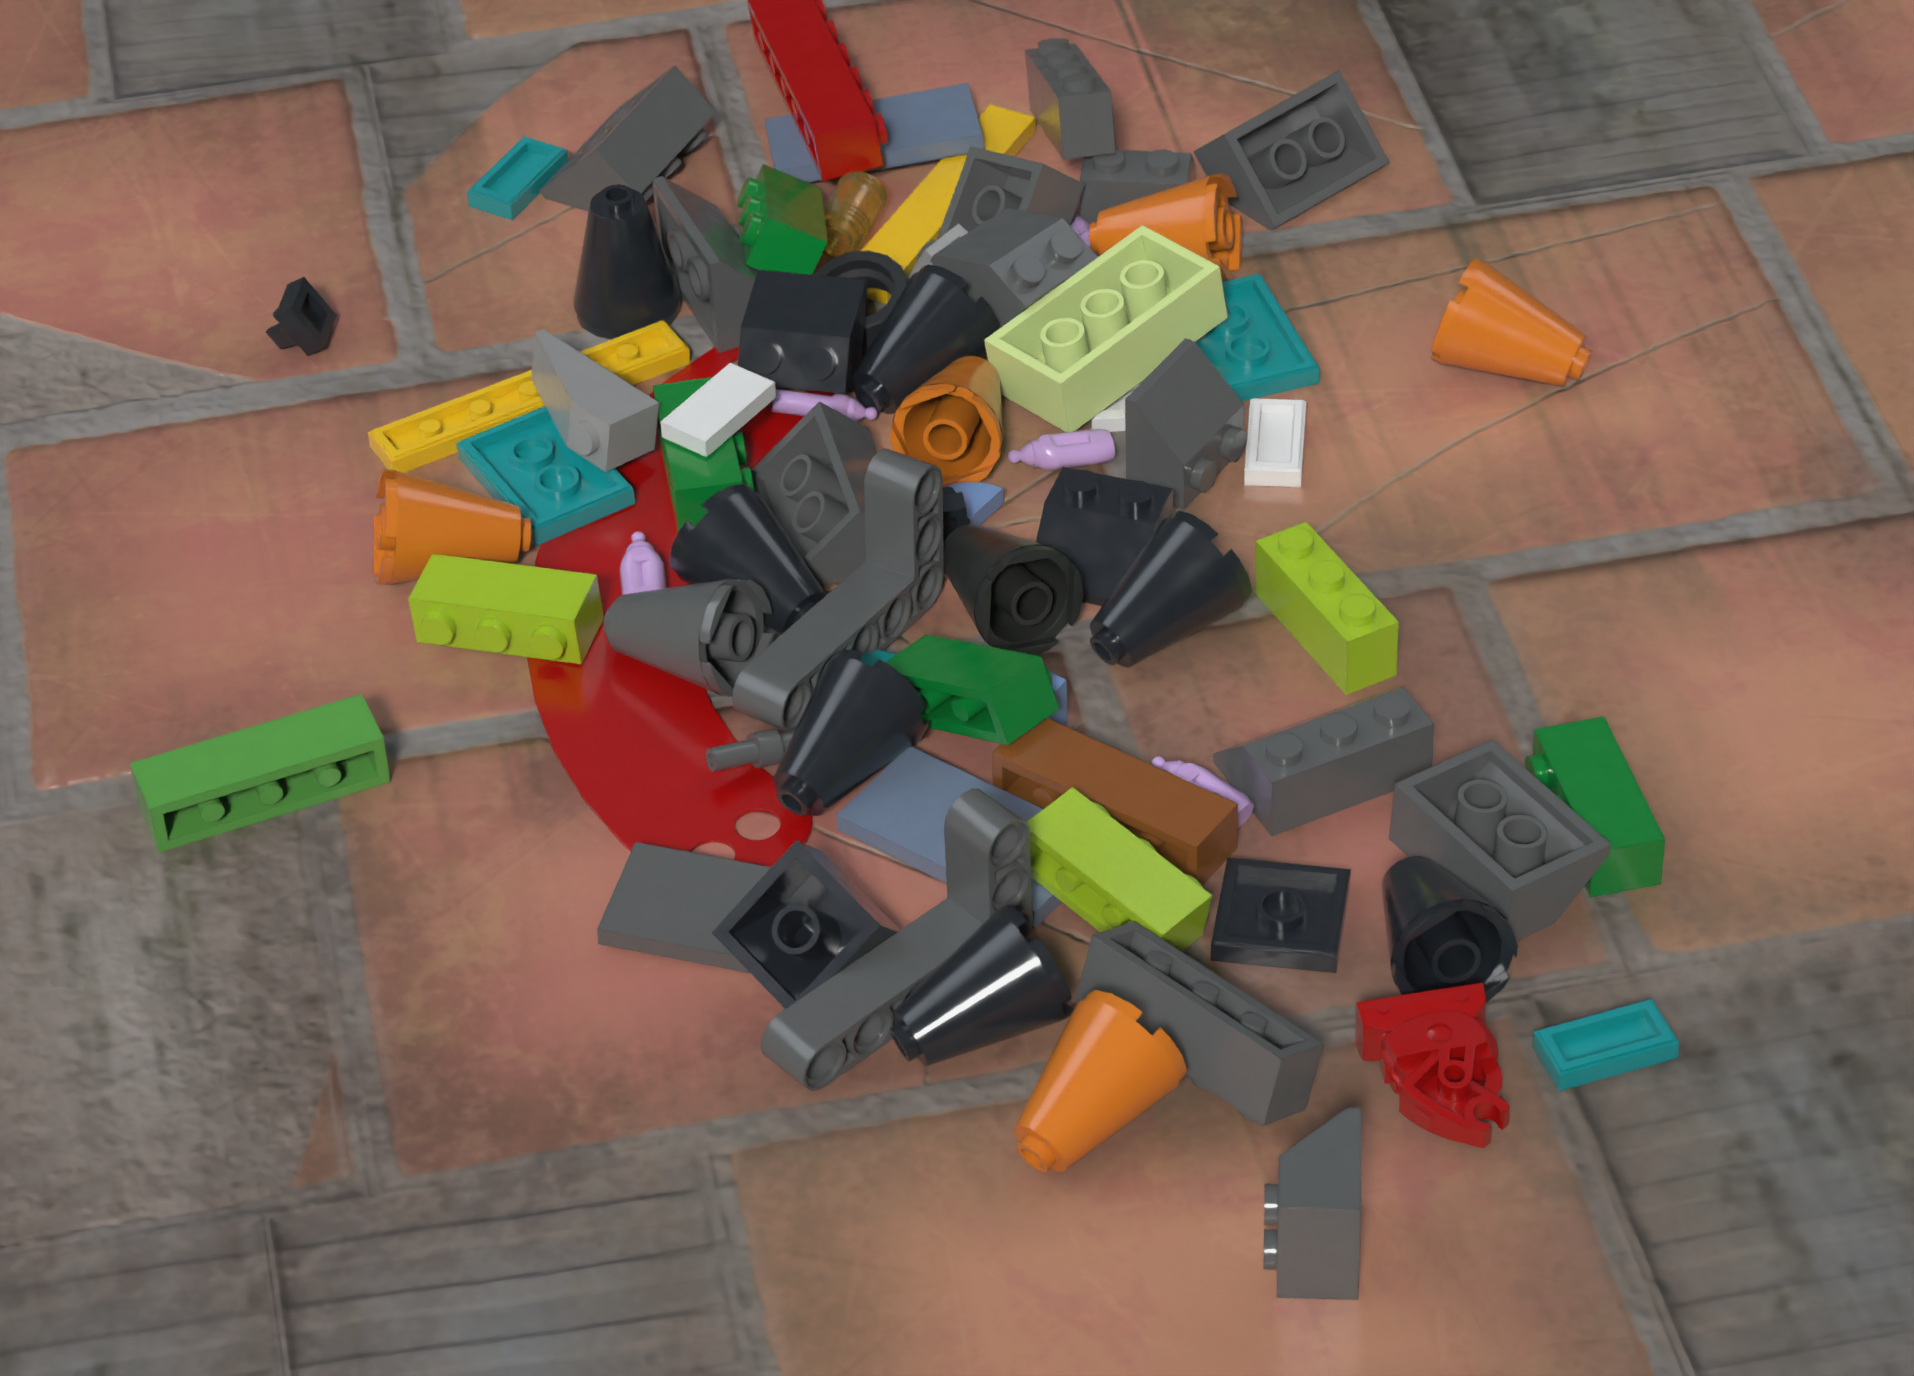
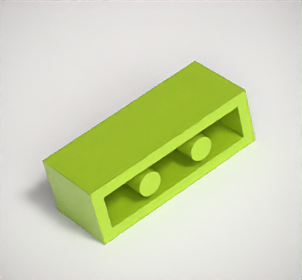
M1307 522L1256 540L1255 594L1345 695L1397 675L1399 622Z
M433 553L408 598L417 643L582 664L604 620L596 574Z
M1074 787L1070 788L1027 821L1030 830L1031 878L1099 932L1135 921L1181 952L1203 935L1212 895L1203 888L1198 880L1184 874L1157 853L1148 841L1135 836L1113 819L1103 806L1090 801Z

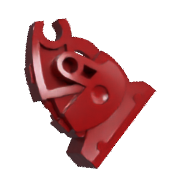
M1483 983L1356 1002L1355 1045L1362 1061H1380V1071L1384 1083L1389 1084L1395 1094H1400L1399 1112L1435 1135L1479 1148H1485L1491 1142L1492 1126L1479 1120H1492L1501 1130H1504L1509 1125L1510 1106L1500 1097L1503 1076L1498 1064V1046L1493 1034L1485 1024L1486 998Z

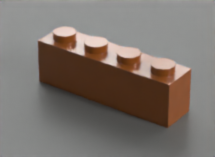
M1046 718L1011 744H1000L992 752L994 786L1042 809L1074 787L1090 801L1103 806L1113 819L1138 838L1148 841L1157 853L1184 874L1194 877L1202 886L1237 849V803L1224 798L1220 794L1208 791L1179 778L1169 771L1159 769L1128 755L1115 747L1108 746L1077 732L1064 724Z

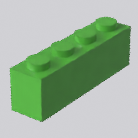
M362 694L130 763L138 807L158 853L391 782L384 737Z

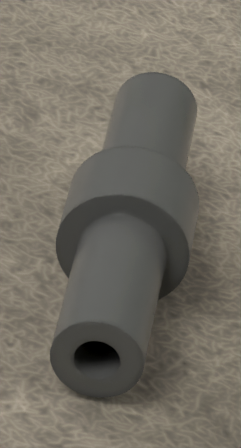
M772 728L750 733L745 741L708 748L705 753L707 766L711 772L748 764H752L757 769L780 764L795 730L778 733L777 730Z

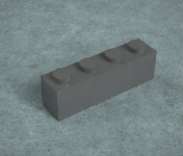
M1051 38L1039 41L1038 48L1025 49L1030 111L1036 117V120L1062 159L1116 153L1111 90L1076 43L1069 44V40L1065 38Z
M1135 921L1091 936L1075 1000L1077 1003L1083 1000L1089 992L1098 990L1112 993L1133 1004L1143 1012L1136 1021L1151 1035L1159 1027L1169 1035L1183 1055L1187 1067L1186 1075L1191 1078V1081L1197 1087L1213 1092L1237 1108L1239 1113L1249 1121L1265 1126L1306 1109L1324 1043Z

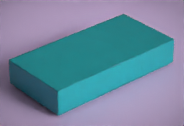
M524 136L467 191L469 207L514 220L540 194L539 190L569 159L568 150Z
M1652 999L1533 1032V1049L1558 1091L1678 1058L1679 1041Z

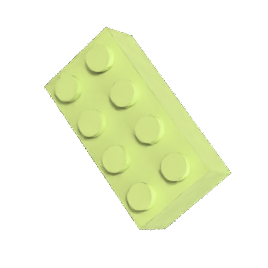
M1143 225L984 339L988 362L994 366L1000 377L1001 395L1064 432L1076 431L1142 382L1185 338L1197 341L1228 318L1220 266Z

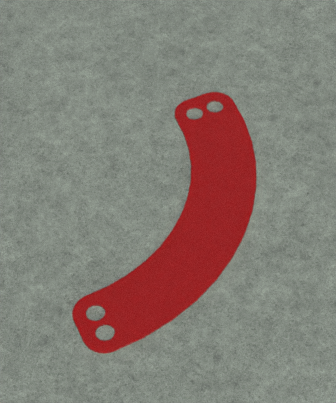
M713 347L662 384L714 377L729 363L738 360L739 347L718 353L716 348ZM805 390V393L824 396L835 395V393ZM652 392L648 396L654 399V393ZM770 402L737 431L743 434L746 452V465L739 467H750V470H752L795 427L803 416L771 412L772 402ZM657 429L654 450L615 468L633 488L635 504L544 542L540 545L534 567L596 574L604 617L608 608L622 595L619 568L623 556L626 554L627 547L632 543L631 536L637 531L645 534V541L653 546L654 551L658 553L663 561L667 588L689 585L679 578L678 574L669 564L671 547L678 534ZM604 620L582 664L527 657L535 705L554 754L583 801L630 852L635 842L692 852L695 848L705 843L718 842L726 844L733 849L735 853L734 861L772 867L796 840L805 844L809 840L812 832V816L807 814L805 816H798L788 811L777 798V790L773 782L774 777L763 768L757 769L752 764L716 772L709 770L705 758L706 750L738 741L733 737L711 704L706 690L616 652L605 635ZM752 812L770 813L780 822L778 831L771 837L762 840H750L740 836L735 830V825L742 816Z

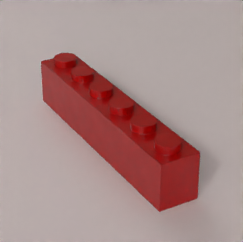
M747 0L754 41L822 181L883 166L880 145L888 143L883 118L880 113L875 114L870 92L868 89L863 90L858 69L855 65L851 66L844 42L839 43L835 25L832 20H827L822 0Z

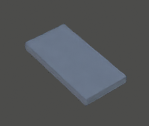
M968 83L872 100L875 114H881L887 132L888 143L880 145L883 166L853 174L968 154L971 146L984 149L983 135ZM791 114L764 119L774 169L808 183L822 180Z
M911 746L896 757L836 814L838 831L947 884L944 823L949 808L960 795L970 789H980L1025 822L1043 809ZM1031 878L1032 926L1037 928L1061 901Z

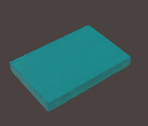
M1261 274L1223 281L1222 285L1228 318L1195 342L1240 401L1243 402L1253 398L1319 384V366Z
M546 406L456 443L459 460L494 499L520 506L521 517L530 518V541L534 546L635 504L633 488L615 468L605 472L566 446Z

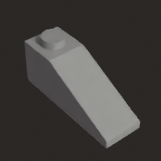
M542 329L535 332L531 380L569 449L605 472L655 449L658 401L546 330Z

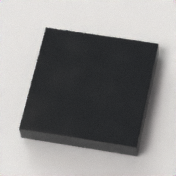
M1227 858L1211 941V961L1337 973L1350 891L1351 869Z

